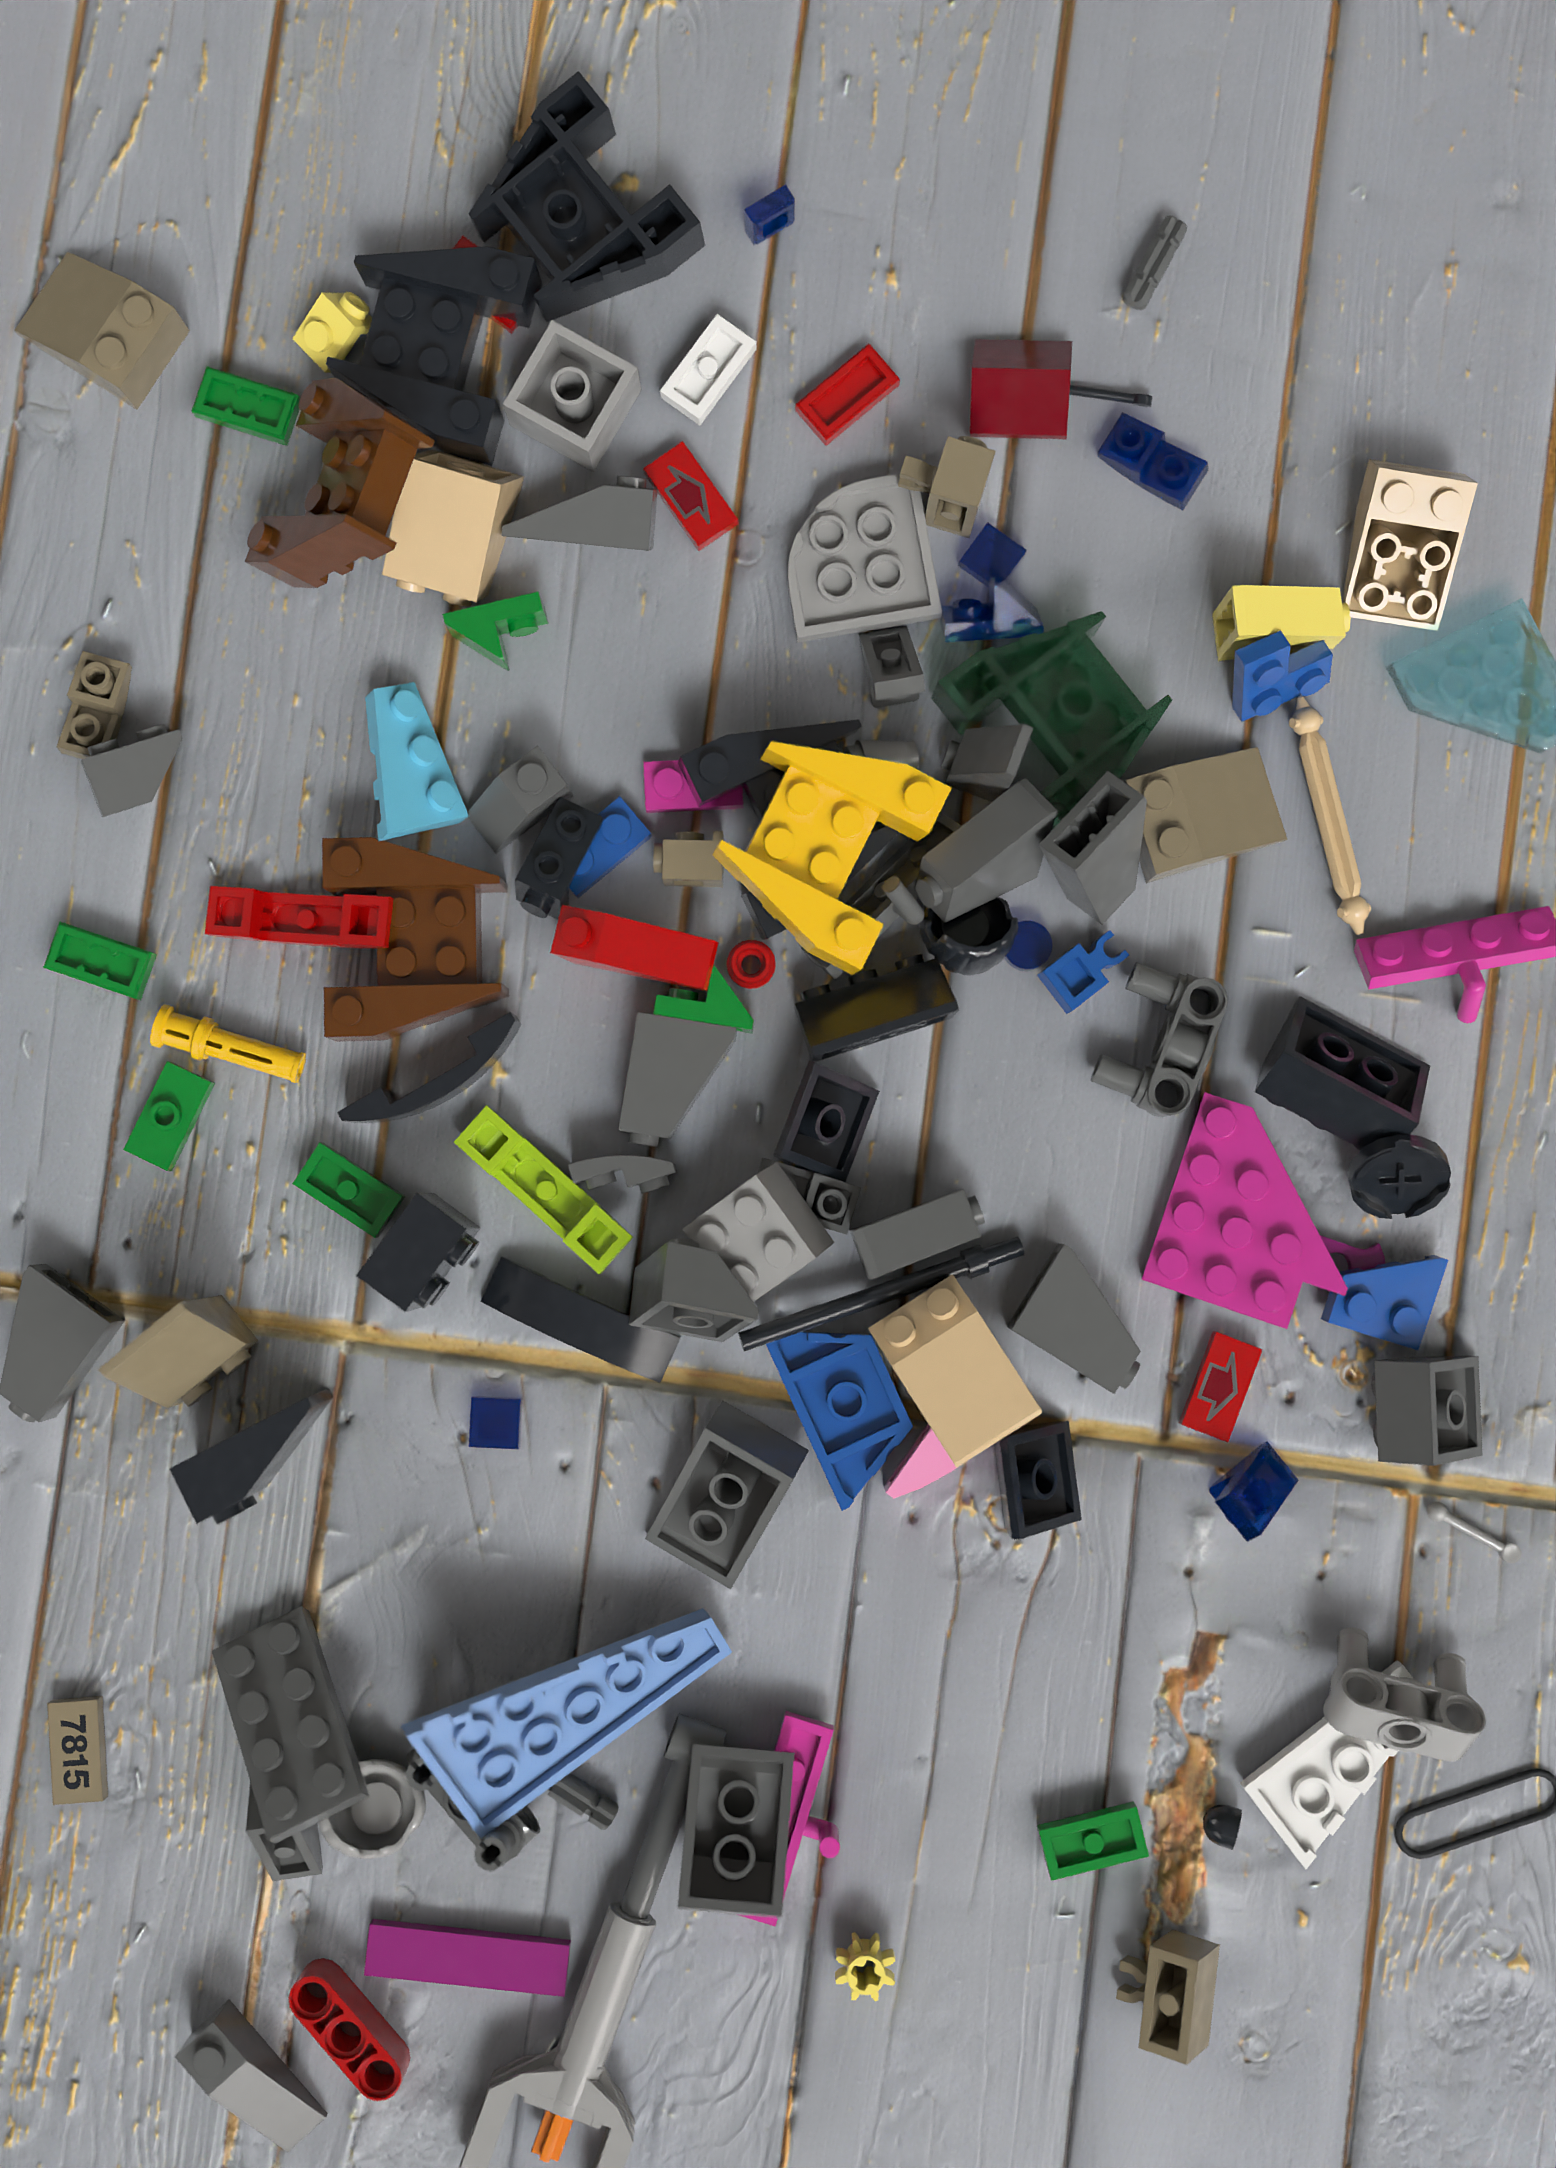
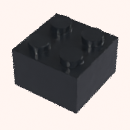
M416 1193L356 1276L404 1312L418 1308L424 1309L428 1304L433 1306L450 1284L444 1277L452 1266L456 1267L458 1264L463 1266L478 1247L480 1242L474 1237L481 1227L436 1194Z

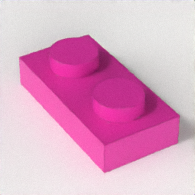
M678 760L643 762L645 807L647 813L744 808L743 787L698 807L678 765Z

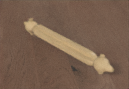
M1300 697L1296 700V712L1289 720V726L1298 735H1301L1299 752L1334 890L1343 900L1337 909V915L1345 923L1350 924L1356 935L1363 934L1365 920L1371 911V905L1359 896L1361 879L1326 741L1318 732L1320 725L1323 723V717L1317 710L1309 706L1304 697Z

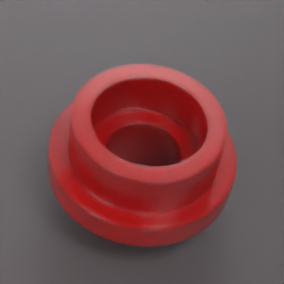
M745 940L738 943L732 948L727 958V971L730 978L735 984L745 989H757L766 985L772 979L776 968V961L772 950L766 944L757 940ZM749 956H754L761 962L759 971L754 974L746 973L742 969L743 960Z

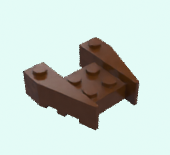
M338 378L312 380V383L305 388L299 400L301 412L296 426L327 443L322 453V463L324 465L317 483L309 490L305 499V515L261 516L260 521L251 529L247 540L249 551L245 562L294 588H318L327 583L329 576L327 574L335 571L340 575H344L353 570L355 563L353 561L363 556L374 560L395 549L397 542L385 535L417 449L432 448L435 441L392 413L386 407Z
M373 837L322 838L323 888L334 896L353 894L394 898L388 948H377L378 986L324 987L325 1038L336 1042L386 1041L424 1025L428 1026L445 1020L444 1018L509 997V989L502 983L482 984L481 893L508 892V885L500 876L390 842L378 841L377 838Z

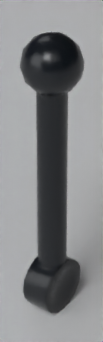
M1070 385V395L1129 403L1143 407H1151L1153 396L1130 394Z

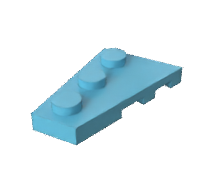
M415 682L373 689L365 697L370 752L375 755L377 779L373 782L374 800H379L381 822L377 824L378 841L461 823L469 815Z

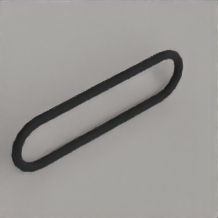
M1539 1768L1530 1769L1411 1809L1404 1813L1397 1821L1395 1828L1396 1842L1401 1851L1409 1857L1425 1859L1545 1819L1556 1812V1777L1546 1770ZM1540 1776L1546 1778L1554 1787L1555 1796L1552 1804L1547 1809L1425 1851L1412 1850L1403 1840L1402 1832L1408 1820L1430 1811L1531 1777Z

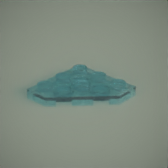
M1522 598L1391 663L1386 668L1408 711L1540 754L1556 746V661Z

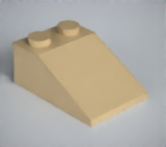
M953 1274L868 1328L956 1468L1043 1413Z

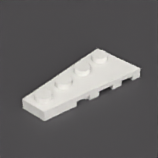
M1395 1661L1381 1672L1396 1677L1413 1679L1399 1661ZM1323 1717L1242 1780L1240 1784L1306 1870L1317 1857L1315 1852L1329 1834L1333 1836L1344 1822L1345 1818L1343 1815L1361 1793L1365 1795L1376 1780L1375 1774L1388 1757H1394L1399 1750H1394L1376 1742L1345 1735L1335 1730L1326 1718Z

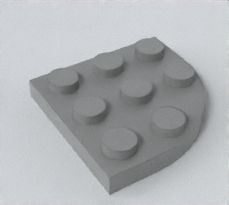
M900 474L858 481L833 492L815 507V511L805 521L800 531L797 532L788 563V590L797 643L941 618L942 609L921 492L898 487Z

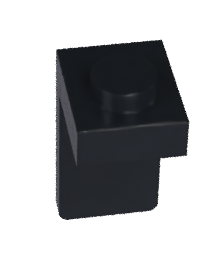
M564 798L558 799L515 878L516 900L521 902L520 905L523 909L540 918H546L548 915L555 919L559 918L561 906L569 905V886L602 826L603 819L600 815Z

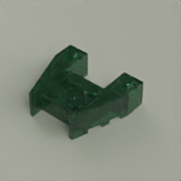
M1102 611L1067 622L1065 626L1038 635L1036 632L1021 637L1017 642L995 649L991 647L976 652L940 679L931 697L960 736L965 733L966 729L974 727L1003 704L1019 725L1024 724L1033 728L1030 739L1060 775V777L1040 791L1057 810L1052 830L1107 771L1119 779L1121 778L1172 702V698L1166 695L1146 710L1090 638L1097 633L1106 618Z

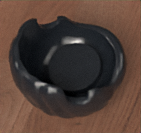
M1000 897L992 899L946 923L941 920L932 908L924 905L922 908L924 910V919L919 923L920 935L929 954L933 955L946 970L967 976L984 973L999 964L1012 949L1019 928L1018 919L1012 916L1008 902Z

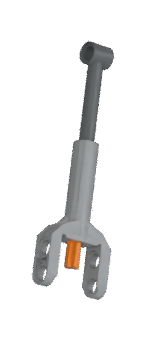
M681 1713L677 1715L664 1752L665 1758L673 1760L622 1901L611 1903L608 1907L558 2047L543 2054L525 2055L493 2071L459 2168H488L514 2094L524 2096L523 2102L545 2110L531 2148V2152L540 2155V2160L548 2163L550 2159L557 2162L560 2160L573 2121H577L599 2130L601 2125L606 2126L592 2168L625 2167L634 2142L635 2120L621 2089L612 2081L605 2063L656 1926V1920L649 1912L686 1814L692 1745L723 1747L726 1736L725 1729Z

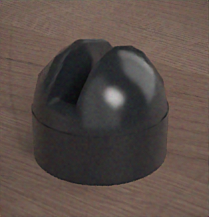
M1215 1805L1208 1809L1203 1817V1829L1207 1838L1218 1846L1233 1850L1239 1832L1242 1809L1229 1805Z

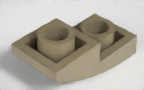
M82 651L67 693L68 698L72 701V705L56 746L62 754L85 759L91 757L87 749L88 747L117 739L130 685L132 667L129 663Z

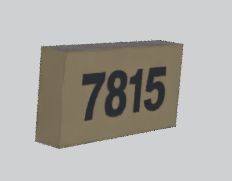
M103 1696L54 1699L47 1703L53 1805L104 1801L108 1797Z

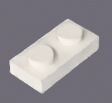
M717 314L661 388V398L700 426L756 351V341Z

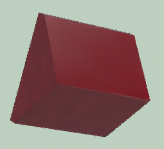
M975 339L971 376L970 437L1067 439L1072 341Z

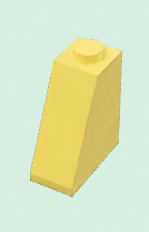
M1232 586L1212 613L1218 661L1234 660L1236 650L1278 631H1281L1289 642L1290 653H1295L1324 640L1329 649H1334L1346 636L1345 632L1349 631L1351 621L1349 606L1346 602L1342 603L1339 587Z

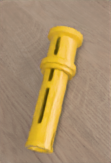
M166 1004L161 1006L150 1035L151 1046L161 1048L163 1045L178 1048L190 1052L191 1058L197 1060L207 1059L209 1056L246 1068L291 1080L293 1083L298 1082L301 1078L306 1062V1053H298L258 1039L218 1028V1023L214 1022L212 1018L203 1017L201 1020L176 1013L173 1006Z

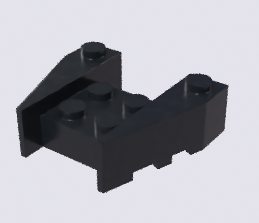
M579 71L539 103L531 116L532 123L520 141L516 140L506 155L507 162L492 185L487 184L469 212L471 221L484 243L507 225L551 280L534 294L541 314L547 322L664 278L705 246L700 221L670 184L631 215L586 160L615 137L616 132L609 108Z
M488 246L355 255L354 264L365 286L378 289L380 292L360 364L327 357L326 365L334 378H338L386 407L392 413L435 440L433 446L443 453L492 466L505 420L495 399L464 392L463 389L483 317L492 319V316H499L515 321L518 326L530 328L537 303L534 294L540 290L542 285L535 258Z
M858 719L728 734L680 756L678 765L698 807L743 787L760 822L785 773L761 760L771 741L841 753L836 742L854 734L862 725ZM874 825L845 885L899 832L888 826L877 830ZM751 892L741 896L762 940L787 930L777 918L774 919L762 906L763 904Z

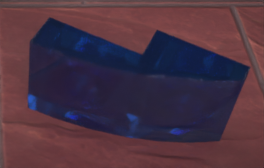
M1122 412L1097 452L1098 457L1118 473L1182 511L1208 472L1207 461L1166 442L1165 432Z

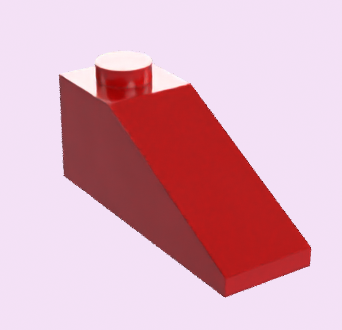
M562 905L550 953L578 965L707 991L719 942L603 912Z

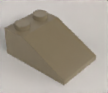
M68 251L14 330L22 338L138 410L190 332L175 308L135 282Z
M1258 747L1173 765L1125 781L1126 784L1144 795L1147 800L1139 859L1146 883L1287 840Z
M222 1295L182 1301L98 1370L105 1378L166 1408L182 1404L183 1402L187 1407H190L213 1389L208 1382L222 1370L226 1375H230L251 1358L247 1350L258 1342V1339Z

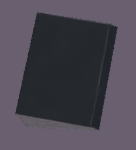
M809 1060L773 1155L830 1178L846 1182L880 1091Z
M1069 1421L1024 1425L994 1443L1004 1528L1011 1539L1020 1540L1082 1520Z

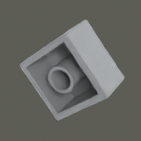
M551 320L503 403L509 424L513 428L594 472L642 390L638 367Z
M777 1161L756 1174L682 1229L690 1240L699 1243V1248L713 1250L718 1253L753 1302L813 1261L835 1243Z

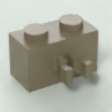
M947 436L938 467L932 466L920 459L905 456L900 471L898 487L929 494L925 514L927 526L970 538L996 451L987 448L983 441L974 437L960 436L956 439Z
M1172 1929L1150 1945L1148 1965L1143 1960L1130 1955L1120 1960L1119 1970L1131 1973L1137 1982L1143 1984L1141 1987L1136 1988L1124 1983L1117 1989L1116 1999L1127 2003L1144 2001L1138 2048L1187 2065L1209 2046L1220 1944Z

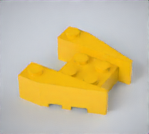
M771 741L761 760L785 773L745 852L721 840L712 855L763 904L762 906L774 919L777 918L795 937V940L808 953L852 975L862 970L884 924L837 899L876 821L918 842L930 833L952 788L907 764Z

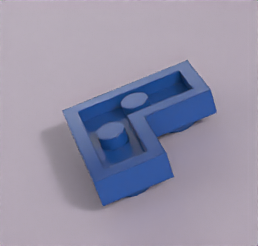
M1278 631L1236 650L1232 708L1240 721L1243 722L1256 715H1267L1276 710L1281 704L1301 695H1312L1318 692L1325 684L1330 683L1333 654L1324 640L1290 654L1289 642L1283 633Z

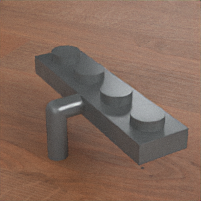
M940 811L928 835L918 842L910 838L845 904L883 923L884 925L878 937L899 916L910 924H919L924 919V910L916 901L919 896L915 891L922 857L962 825ZM801 947L815 964L835 980L844 972L834 965L808 953Z

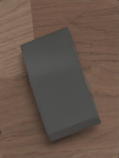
M605 1156L568 1164L573 1183L586 1182L588 1190L616 1182L614 1172L622 1170L627 1187L631 1188L639 1185L641 1194L670 1185L667 1176L678 1173L675 1163L643 1156Z
M762 1158L758 1173L776 1161ZM777 1162L823 1227L847 1235L861 1187Z

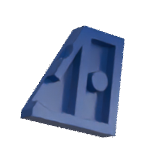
M1429 1255L1425 1256V1259L1405 1263L1395 1261L1378 1264L1374 1268L1366 1270L1355 1268L1339 1271L1347 1286L1346 1294L1343 1296L1330 1291L1321 1319L1334 1325L1419 1350L1448 1259Z

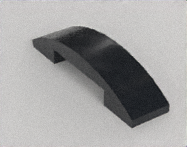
M509 1012L467 1036L477 1053L476 1055L399 1100H395L389 1089L380 1087L338 1111L339 1117L342 1121L351 1123L388 1122L422 1113L452 1099L479 1080L499 1060L521 1026L519 1019L516 1015Z
M501 1256L481 1299L482 1303L585 1353L661 1383L681 1337L669 1332L629 1325V1315Z

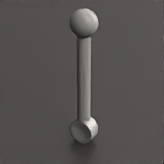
M1433 1502L1427 1507V1514L1431 1520L1436 1522L1443 1520L1498 1551L1500 1558L1505 1562L1516 1563L1521 1558V1549L1516 1544L1500 1542L1447 1512L1444 1504Z

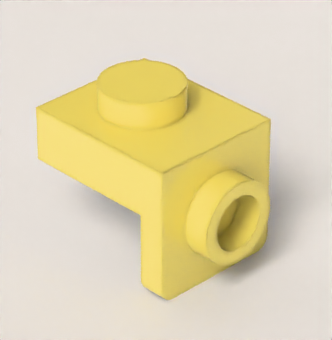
M322 292L292 339L325 373H331L326 365L327 357L344 361L361 334H368L372 321V316L368 313L370 309L360 297L351 292Z

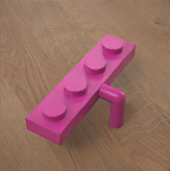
M1550 906L1356 939L1354 953L1368 990L1459 974L1464 990L1457 1011V1018L1463 1023H1473L1477 1019L1486 989V983L1480 970L1556 957V919Z
M785 1711L774 1751L794 1753L784 1897L802 1836L818 1840L820 1852L826 1858H833L840 1851L839 1830L837 1826L832 1822L809 1816L834 1726L789 1711ZM739 1915L775 1927L778 1918Z

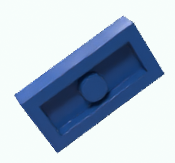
M620 796L598 814L603 819L602 826L569 886V889L577 898H580L652 837L651 832Z

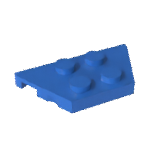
M800 1332L768 1343L766 1346L841 1511L850 1507L854 1502V1498L869 1479L878 1472L886 1462V1458L901 1443L913 1428V1425L871 1334Z

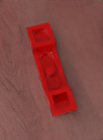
M210 886L205 935L307 946L388 948L394 898L344 894L342 897L263 892L254 888Z

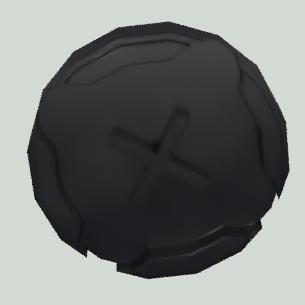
M1398 1134L1372 1142L1363 1147L1351 1160L1347 1173L1353 1201L1364 1212L1384 1219H1392L1391 1214L1398 1215L1404 1213L1405 1218L1423 1214L1440 1203L1448 1194L1451 1185L1449 1180L1451 1170L1446 1153L1436 1142L1419 1135Z

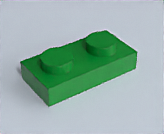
M319 1142L292 1183L374 1238H379L406 1197L322 1142Z
M1134 1801L1037 1825L1051 1881L1149 1857L1138 1809Z

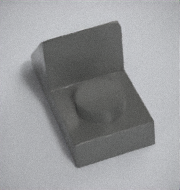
M907 626L859 634L872 706L880 708L917 701L920 697L919 693L925 692L924 675Z

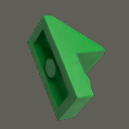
M539 591L442 614L444 623L452 637L507 671H510L502 634L509 633L512 637L527 636L537 632L538 626L548 624L545 607Z
M714 964L706 1002L697 1001L699 993L670 988L668 996L656 995L654 1015L735 1027L738 1032L753 1034L754 1020Z

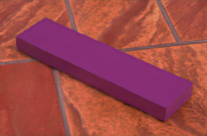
M372 1919L369 1925L364 1976L564 1997L567 1986L571 1940Z

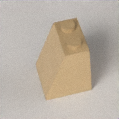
M436 450L417 453L394 511L389 538L397 542L394 550L386 553L382 575L397 579L396 586L404 590L423 593L425 588L442 592V599L455 605L471 606L472 602H478L487 597L506 537L502 536V526L512 521L524 476Z

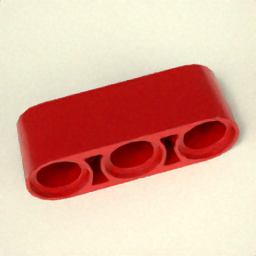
M326 1958L315 1959L308 1963L290 1990L289 2006L294 2016L361 2094L374 2101H383L394 2096L400 2088L410 2063V2051L406 2043L337 1963ZM316 1982L321 1984L327 1991V1997L318 1998L313 1996L307 1988V1983ZM340 2022H353L358 2026L361 2035H347L342 2031ZM377 2060L388 2062L392 2066L394 2073L389 2075L379 2073L373 2066V2062Z

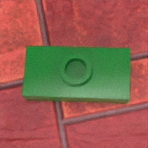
M206 366L191 412L198 419L288 446L300 410V396Z
M59 921L43 968L141 1000L157 954Z
M167 1061L123 1150L166 1171H172L215 1083L173 1062Z

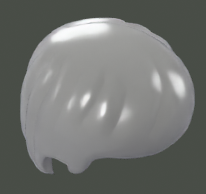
M370 1759L358 1762L369 1797L319 1821L320 1831L333 1849L340 1851L348 1857L372 1859L392 1855L404 1845L408 1836L421 1824L426 1811L425 1792L415 1790L409 1785L406 1779L407 1769L400 1764L384 1759Z

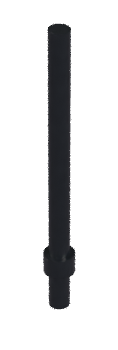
M1019 1237L986 1248H982L981 1245L960 1251V1256L738 1332L741 1346L744 1352L931 1288L952 1274L955 1279L965 1275L972 1279L987 1274L990 1271L989 1267L1024 1256V1248Z

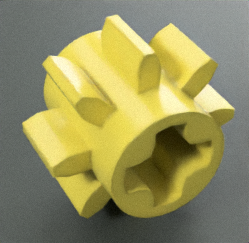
M853 1932L852 1944L847 1950L836 1948V1960L845 1966L835 1972L836 1984L849 1983L851 1987V2000L855 2001L859 1994L871 1995L876 2002L879 2000L878 1990H880L883 1984L894 1986V1973L885 1967L892 1965L896 1961L893 1949L881 1951L878 1933L875 1932L871 1939H860ZM867 1960L873 1961L874 1967L867 1966L863 1973L857 1971L856 1966L863 1967Z

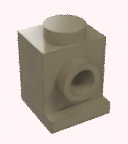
M713 831V840H704V834L698 832L675 833L674 840L663 839V843H654V873H662V880L665 886L723 887L724 867L712 855L721 840L724 841L723 831Z

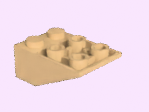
M1372 459L1368 460L1356 508L1342 603L1346 602L1348 604L1350 617L1438 631L1478 483L1461 473Z

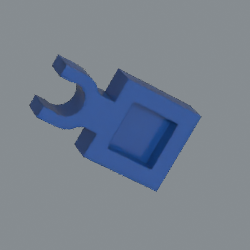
M1111 930L1102 934L1091 944L1089 953L1078 943L1037 974L1066 1014L1075 1010L1109 983L1101 969L1112 968L1129 956L1126 950L1120 952L1114 958L1108 957L1103 949L1104 943L1114 936Z

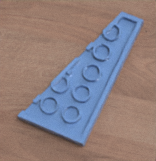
M702 1608L400 1726L410 1743L473 1830L482 1839L486 1834L501 1825L732 1653L713 1619Z

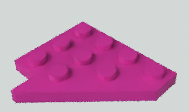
M1204 1093L1142 1280L1287 1329L1303 1282L1343 1296L1346 1294L1347 1286L1253 1107Z

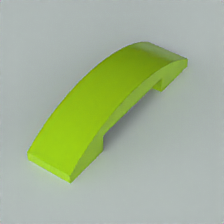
M486 1105L454 1141L489 1175L494 1176L559 1235L563 1242L598 1274H601L632 1240L633 1236L578 1184H574L573 1180L489 1106Z

